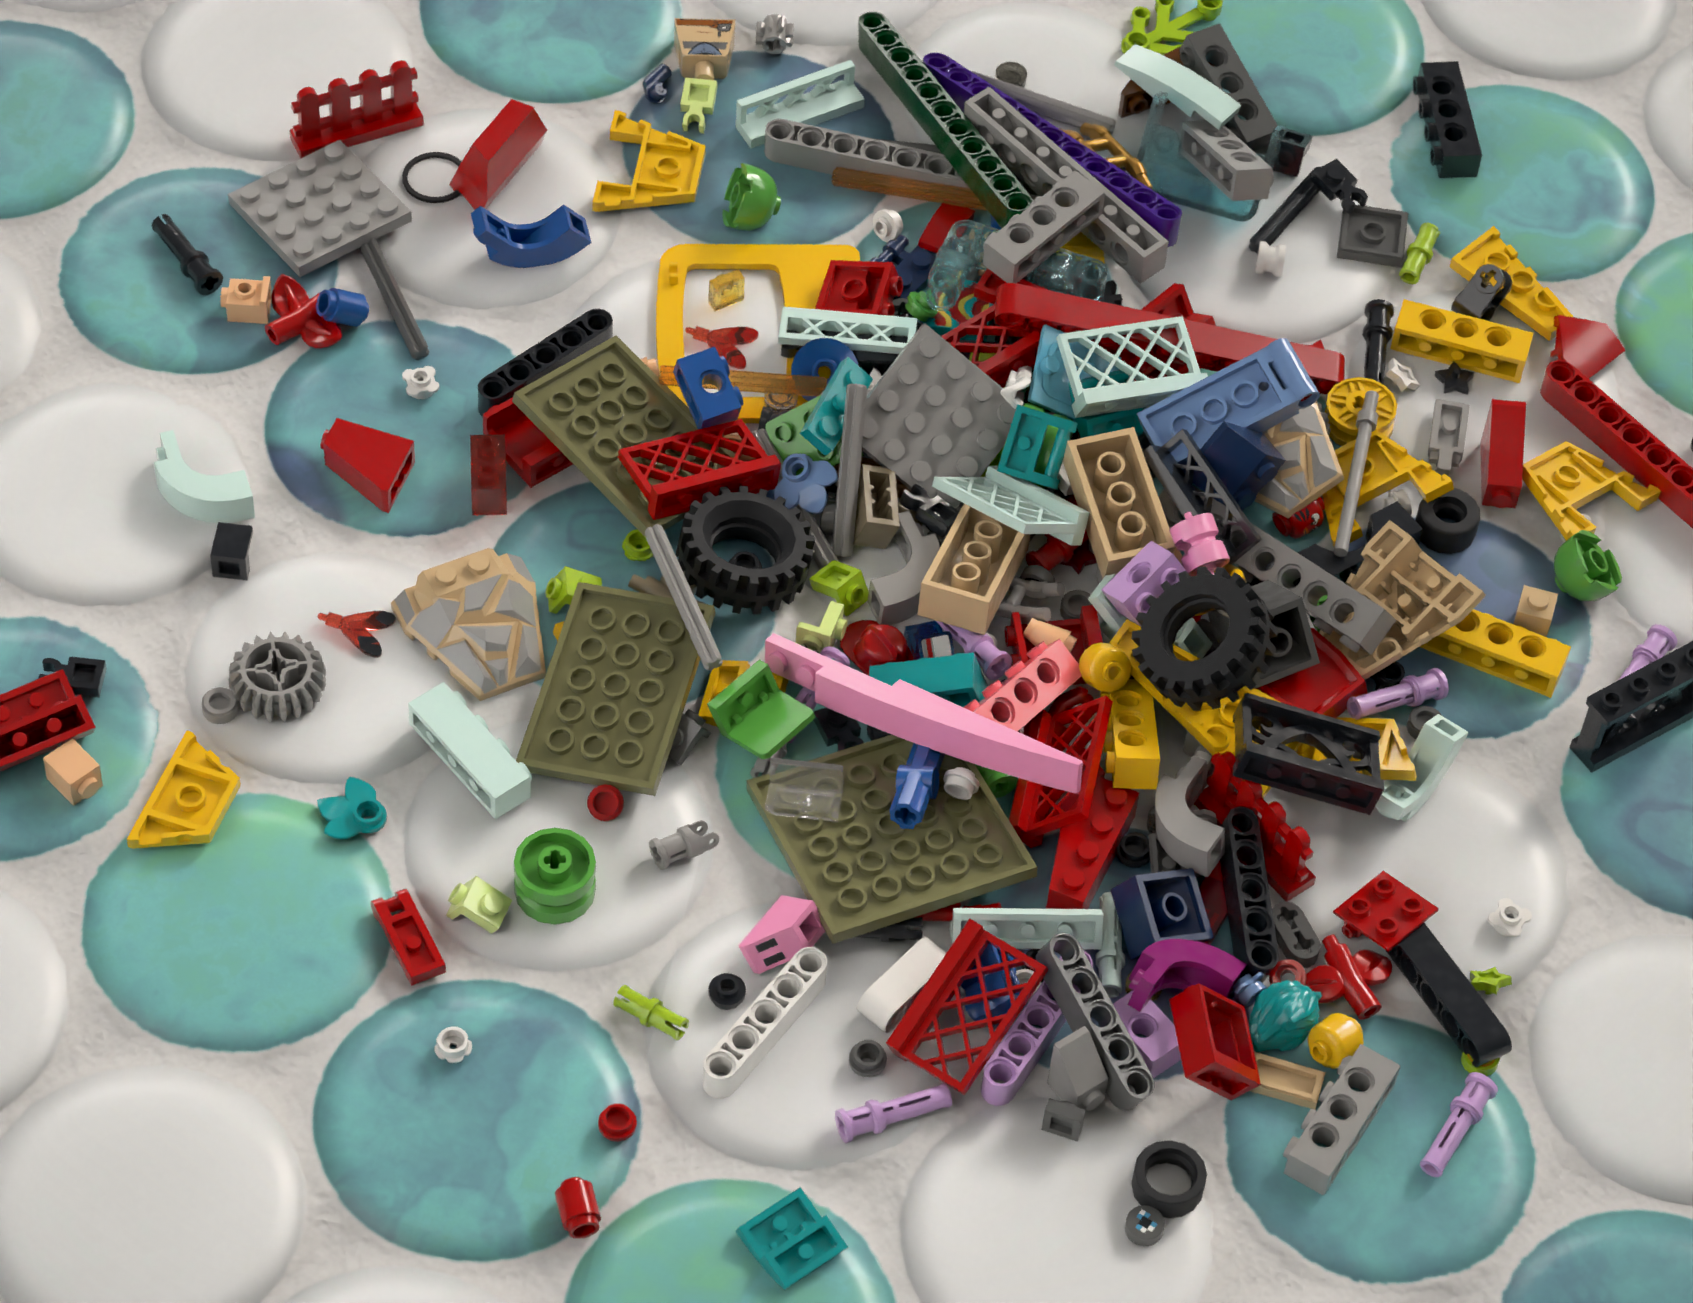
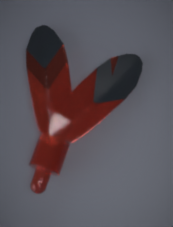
M386 611L363 612L345 617L333 612H329L328 615L324 613L317 615L319 620L325 621L326 626L340 629L356 648L365 655L374 658L382 655V649L378 640L368 631L388 628L396 621L395 615Z

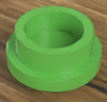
M913 291L908 295V302L905 307L914 318L926 322L929 318L935 317L938 310L935 306L936 301L931 295L924 291L919 293Z

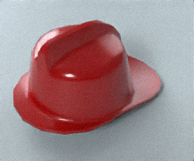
M859 620L849 624L843 639L840 640V647L845 655L868 676L870 666L882 665L887 662L897 663L913 660V655L907 646V640L903 633L896 627L878 624L874 620Z

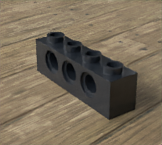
M1458 61L1421 63L1418 76L1413 77V93L1419 96L1418 112L1419 117L1425 120L1424 136L1425 141L1431 144L1432 166L1436 165L1439 178L1477 177L1482 152Z

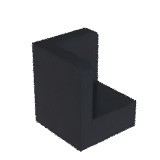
M218 522L210 554L213 577L248 581L250 572L248 552L253 535L252 526Z

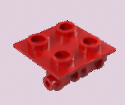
M1383 870L1337 907L1333 914L1344 920V926L1341 929L1347 938H1358L1364 934L1389 952L1438 912L1439 908Z

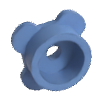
M1259 972L1254 977L1246 974L1240 978L1233 986L1235 995L1231 1000L1236 1003L1240 1002L1245 1008L1253 1005L1256 997L1260 995L1262 990L1267 988L1260 981L1264 974Z

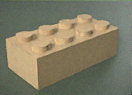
M1134 427L1067 441L1063 464L1078 507L1090 512L1086 532L1102 579L1106 575H1116L1150 541L1174 554L1176 546L1171 537L1164 511Z
M964 503L921 583L917 615L985 635L1028 551L1030 534H1022Z

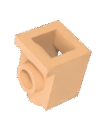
M263 276V280L230 278L229 287H222L220 298L221 307L226 308L228 322L268 324L272 303L270 276Z

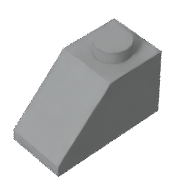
M1083 1026L1054 1043L1047 1084L1061 1101H1069L1078 1108L1086 1109L1087 1111L1097 1108L1105 1099L1108 1076L1091 1034Z

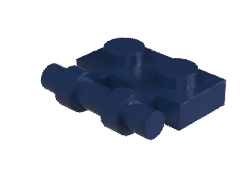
M899 235L895 240L888 241L882 248L883 252L878 257H873L869 260L870 262H894L898 265L895 269L898 276H901L903 280L902 294L894 296L893 300L898 298L907 299L911 292L919 293L928 286L930 278H936L944 268V261L919 246H916L910 253L905 251L904 249L909 245V241L904 235Z

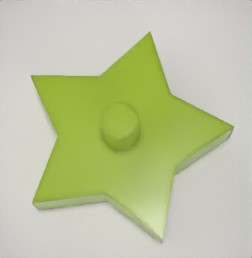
M1496 967L1485 971H1470V983L1476 991L1485 990L1487 995L1497 994L1499 988L1512 985V976L1499 973Z

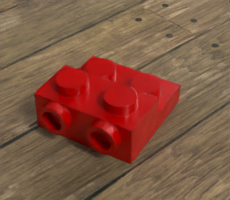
M831 260L815 309L894 316L895 309L892 302L894 296L902 294L903 280L901 276H898L893 262Z

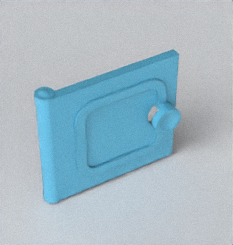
M1045 324L1042 326L1028 402L1070 418L1075 422L1069 392V379L1056 340L1057 336L1064 332ZM1078 342L1069 343L1071 352L1084 360L1089 349ZM1094 352L1087 361V363L1102 373L1105 372L1109 365L1108 361ZM1113 365L1110 372L1117 371L1119 368ZM1084 370L1079 375L1080 380L1093 377Z

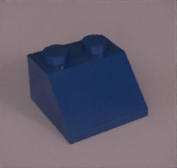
M1225 421L1200 449L1242 511L1255 501L1256 495L1267 482L1277 475L1278 469L1286 461L1263 433ZM1194 470L1193 484L1205 492L1207 477L1203 471ZM1213 497V499L1226 506L1221 498Z
M1193 868L1134 875L1110 889L1131 960L1139 959L1145 948L1158 941L1187 939L1203 943L1214 938Z

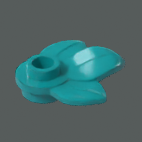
M355 777L347 779L345 796L317 800L319 812L329 822L324 829V833L333 838L347 839L360 832L367 834L375 833L381 830L387 821L386 809L376 800L375 789L367 782ZM368 816L373 817L372 819H364Z

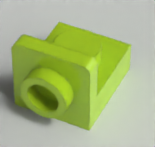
M831 561L809 578L814 591L836 599L837 603L844 604L843 615L849 616L868 600L869 591L862 571L839 561Z

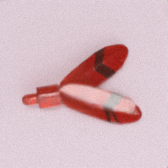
M696 326L695 329L691 327H686L685 329L686 333L693 335V339L707 342L710 348L716 347L719 356H724L728 365L737 369H744L746 367V359L734 345L751 343L759 336L757 330L742 326L712 331Z

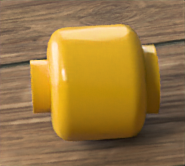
M1100 642L1091 645L1083 652L1080 657L1079 670L1085 683L1101 692L1111 693L1118 691L1127 683L1131 674V663L1125 652L1109 643Z
M1341 1013L1330 1014L1317 1023L1309 1031L1307 1038L1308 1047L1313 1059L1324 1067L1331 1069L1339 1068L1343 1058L1349 1055L1353 1056L1359 1045L1364 1044L1363 1030L1360 1024L1354 1018Z

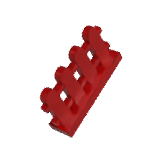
M399 60L391 65L390 74L379 77L376 70L368 69L360 74L358 84L348 86L345 79L336 78L329 83L328 92L317 95L312 87L301 89L297 93V101L291 102L293 113H298L299 124L289 130L290 139L300 159L338 140L346 147H351L423 126L424 118L416 103L419 102V96L416 91L412 92V80L418 79L415 67L410 68L406 61ZM390 87L391 98L382 100L381 89ZM360 95V107L351 109L350 98ZM329 104V116L320 118L319 107Z
M1226 751L1223 754L1218 752L1213 755L1211 762L1215 768L1213 774L1207 778L1209 786L1202 791L1194 805L1199 810L1206 809L1214 812L1218 826L1222 824L1233 808L1243 806L1251 809L1259 820L1268 884L1285 902L1290 901L1315 883L1316 876L1305 866L1306 861L1312 858L1314 853L1310 848L1311 841L1308 833L1301 826L1292 829L1286 823V812L1279 802L1273 801L1268 804L1262 798L1263 790L1261 784L1233 776L1235 756L1231 752ZM1234 827L1239 832H1242L1239 828ZM1282 837L1286 840L1285 844L1281 840Z

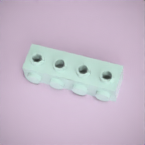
M442 682L408 703L409 724L495 819L531 798L532 775L527 766L522 762L517 763L510 755L505 742L500 738L496 739L489 732L484 719L478 714L474 715L467 708L464 698L458 691L453 692L445 682Z

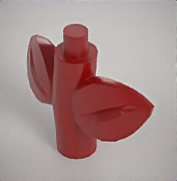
M281 274L277 278L272 290L271 302L273 309L280 318L265 325L266 334L272 343L280 345L293 337L301 335L303 341L308 346L325 348L338 343L342 339V332L337 323L326 321L322 316L318 315L316 303L321 292L310 299L303 286L292 277Z
M1334 934L1325 937L1322 943L1327 950L1324 958L1328 965H1320L1310 970L1306 974L1307 981L1305 986H1308L1314 992H1321L1322 997L1318 1003H1330L1344 996L1360 1020L1367 1019L1378 1013L1382 1006L1368 986L1383 984L1389 979L1393 969L1390 959L1368 949L1359 950L1352 956L1347 944H1340Z

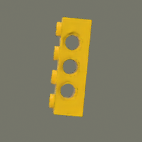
M1404 299L1395 326L1390 350L1451 365L1455 361L1460 368L1520 383L1534 333Z
M1475 609L1460 623L1420 646L1423 649L1550 698L1563 673L1571 646L1563 644L1556 639L1547 638L1522 626H1516L1495 618L1491 614L1482 613Z
M1129 679L1118 691L1100 693V697L1107 696L1113 701L1103 746V752L1106 753L1105 772L1112 773L1113 788L1156 790L1160 753L1153 696L1136 679Z

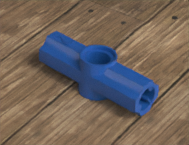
M913 743L906 765H899L896 774V793L889 811L891 821L896 822L900 828L913 829L917 823L922 822L929 799H936L939 789V770L945 754Z

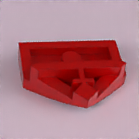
M1554 316L1553 327H1556L1557 331L1555 349L1551 351L1550 357H1558V360L1571 363L1588 379L1626 351L1606 323L1569 316Z

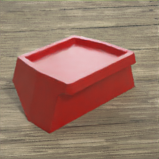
M511 99L471 145L449 185L454 191H460L474 210L480 206L487 209L541 145L547 128L537 114L535 107Z
M1311 628L1320 663L1255 689L1281 703L1337 718L1347 710V701L1350 697H1357L1368 693L1366 683L1345 655L1317 630Z

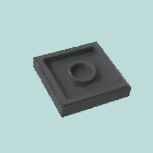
M1355 204L1351 214L1342 209L1337 258L1402 268L1408 212L1371 206L1362 207Z

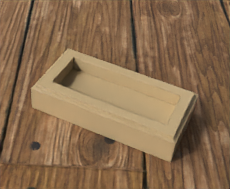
M1254 1052L1261 1085L1250 1090L1251 1092L1306 1108L1316 1109L1326 1072Z

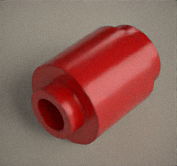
M580 1177L564 1180L555 1191L563 1228L569 1232L570 1237L576 1239L586 1238L595 1234L600 1228L601 1215L592 1183Z

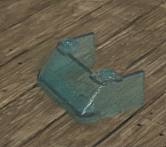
M1159 92L1155 94L1137 155V159L1147 171L1146 175L1153 186L1152 190L1170 202L1235 221L1244 222L1254 217L1259 210L1262 199L1232 201L1191 162L1177 156L1180 148L1179 135L1174 129L1160 125L1168 93ZM1282 125L1273 129L1266 155L1256 153L1273 168L1272 171L1275 167L1286 128Z

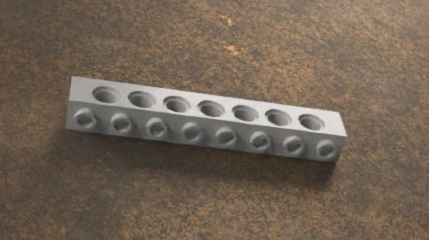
M988 87L965 101L964 114L1008 169L1039 196L1045 195L1059 179H1065L1074 171H1077L1105 191L1102 215L1081 232L1141 284L1165 268L1169 241L993 89Z
M1194 486V488L1196 489L1197 492H1202L1201 490H1199L1198 488H1196V487ZM1164 489L1159 495V500L1170 529L1175 524L1185 520V518ZM1213 499L1211 513L1215 519L1224 520L1226 506ZM1252 524L1262 540L1233 564L1243 572L1246 581L1251 584L1254 579L1260 583L1270 580L1302 597L1306 613L1315 618L1313 624L1328 635L1334 630L1342 636L1339 641L1352 651L1357 653L1361 648L1372 655L1396 620L1384 608ZM1232 525L1230 541L1237 548L1248 537L1241 526ZM1275 561L1273 567L1265 571L1267 564ZM1301 578L1300 583L1296 587L1291 588L1292 583L1296 579ZM1328 595L1326 601L1317 606L1318 600L1322 596ZM1354 612L1353 618L1349 622L1344 623L1345 617L1349 613Z

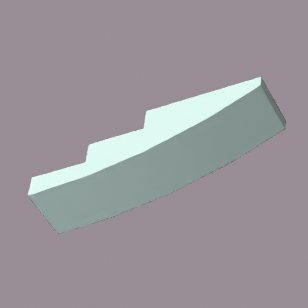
M1136 44L1114 64V66L1162 105L1170 100L1189 117H1192L1197 112L1218 130L1234 117L1241 107V104L1189 68Z

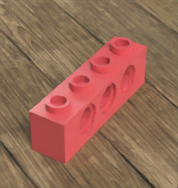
M1060 639L1049 645L1042 641L1027 653L1030 659L1026 663L1020 660L1004 672L1007 677L1005 681L1001 683L999 680H996L981 692L985 697L979 703L974 699L963 708L1018 732L1081 677L1079 664Z

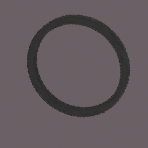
M429 152L416 156L405 166L402 176L403 185L414 198L427 203H443L461 195L460 191L456 190L449 195L441 197L425 196L416 192L410 186L407 179L410 169L422 160L442 158L452 161L459 166L462 161L457 157L443 152Z

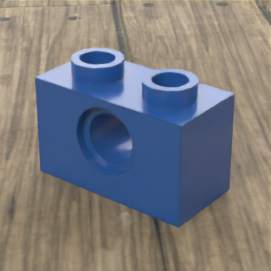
M716 347L677 359L673 373L697 428L702 429L737 420L743 406V398L739 388L732 386L728 377L730 369L724 356H719ZM712 384L718 389V392L709 393L702 385Z

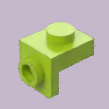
M565 566L547 584L546 597L548 598L549 612L557 614L565 604H571L578 582L602 586L601 577Z

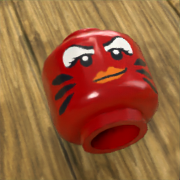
M1318 497L1303 509L1295 512L1290 518L1273 512L1272 519L1276 528L1285 537L1289 535L1295 539L1302 538L1322 525L1325 504L1322 498Z

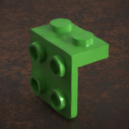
M821 395L766 423L767 434L783 462L788 456L797 453L806 454L813 461L825 460L832 466L840 464L842 436L834 450L824 455L800 434ZM804 468L798 469L796 472V476L799 475L804 470Z
M760 659L707 703L720 733L761 759L770 758L815 718L811 708L779 690L769 665Z

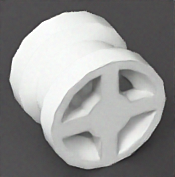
M1260 241L1255 273L1262 274L1266 271L1272 272L1274 276L1281 277L1286 245L1269 246L1267 242Z

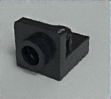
M1282 127L1274 138L1268 165L1273 168V171L1297 177L1300 173L1303 158L1310 148L1313 136Z

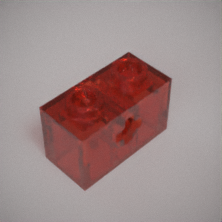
M505 434L470 435L472 515H507Z

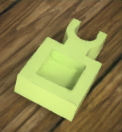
M685 77L680 103L681 112H687L683 118V131L688 132V125L696 121L699 122V133H704L705 117L703 114L713 115L718 89L716 80Z

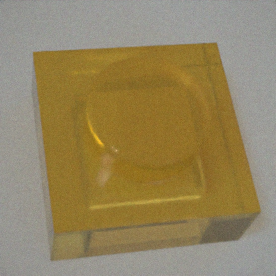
M739 269L727 274H721L709 280L708 303L714 311L744 300L745 277Z

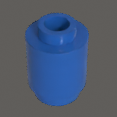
M331 288L321 291L317 299L316 310L318 315L322 316L326 321L358 327L368 317L369 304L363 294Z

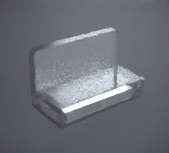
M771 758L769 765L770 784L765 803V814L838 822L843 799L842 765Z

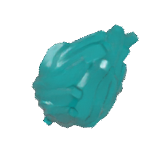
M1290 980L1271 984L1268 988L1262 990L1260 995L1256 997L1249 1019V1030L1254 1051L1257 1053L1273 1049L1288 1051L1304 1042L1309 1031L1318 1023L1320 1010L1318 1001L1322 997L1321 992H1314L1308 986L1302 985L1298 981Z

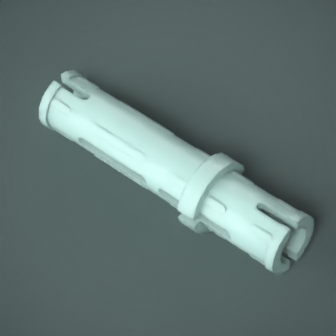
M1106 892L1102 894V897H1099L1100 909L1103 912L1102 950L1097 952L1095 962L1099 968L1101 984L1109 998L1118 997L1119 993H1122L1121 970L1125 965V955L1122 952V928L1111 892Z

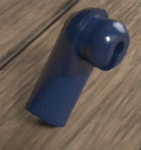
M660 64L642 82L645 96L652 103H661L667 96L668 90L663 88V83L671 77L672 71L666 64Z

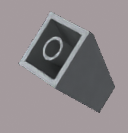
M1270 580L1251 586L1272 612L1274 619L1270 620V622L1277 629V637L1269 638L1276 647L1274 656H1265L1264 662L1269 668L1265 674L1260 672L1255 674L1252 678L1256 683L1254 688L1264 686L1319 664L1320 661L1302 597ZM1216 609L1207 613L1214 637L1221 644L1226 638L1230 619L1226 612Z

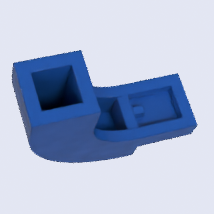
M564 204L546 218L530 224L508 223L481 206L471 213L474 225L473 233L480 243L486 244L489 259L509 267L530 268L554 264L575 255L592 243L585 218Z

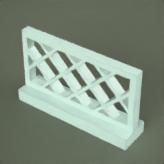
M1183 316L1059 334L1056 338L1075 398V402L1071 405L1075 418L1150 407L1208 377L1207 373L1200 372ZM1163 329H1176L1179 339L1176 346L1159 336ZM1133 333H1140L1151 340L1146 350L1129 341ZM1109 337L1120 345L1115 355L1098 345L1101 338ZM1078 342L1089 349L1084 360L1071 352L1069 343ZM1155 343L1171 353L1166 363L1149 354ZM1124 348L1140 358L1135 369L1118 358ZM1093 352L1109 362L1104 373L1087 363ZM1175 356L1187 364L1189 373L1180 374L1169 367ZM1144 361L1161 371L1157 378L1150 379L1139 372ZM1113 365L1130 376L1126 383L1119 384L1107 376ZM1082 370L1099 380L1096 387L1083 389L1079 378Z
M988 466L985 477H934L932 487L1022 534H1050L1071 546L1082 545L1090 512L1027 480L998 472V466Z

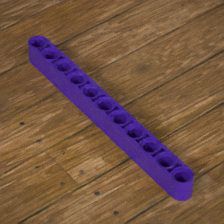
M928 53L923 57V64L963 113L965 101L990 87L1169 241L1168 247L1176 244L1182 217V211L1178 206L947 55Z

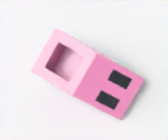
M781 895L738 945L753 973L760 974L790 961L799 950L805 947H813L820 939L825 930L820 922L818 909L814 901Z

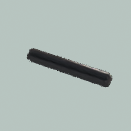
M1315 167L1254 234L1249 244L1251 251L1258 253L1260 241L1267 242L1271 246L1320 191L1310 180L1312 172L1320 167Z

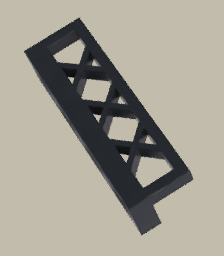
M1180 430L1163 446L1150 445L1143 451L1146 462L1184 518V514L1187 512H1191L1192 516L1211 513L1213 497L1221 498L1226 504L1224 520L1215 519L1219 531L1215 539L1223 541L1230 558L1228 564H1234L1262 540L1187 430ZM1182 442L1189 450L1187 465L1178 464L1171 454ZM1194 470L1203 471L1206 475L1207 484L1205 492H1197L1192 485ZM1232 525L1241 526L1248 537L1237 548L1230 541Z

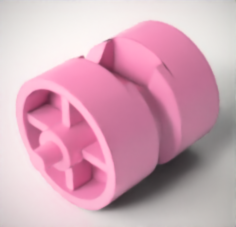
M1187 512L1184 514L1185 520L1175 524L1169 530L1177 550L1184 551L1185 553L1181 558L1182 565L1191 577L1197 575L1198 567H1206L1214 575L1217 567L1222 568L1228 564L1230 558L1223 541L1215 539L1219 531L1213 514L1203 513L1192 516L1191 512Z

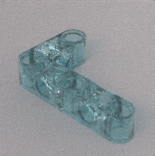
M959 220L951 226L943 245L938 250L928 275L926 302L932 309L938 311L951 309L955 305L961 291L964 290V281L969 271H973V269L987 270V267L983 265V245L991 233H997L1000 229L971 220ZM1060 248L1023 279L1054 292L1101 301L1104 297L1108 269L1100 260Z

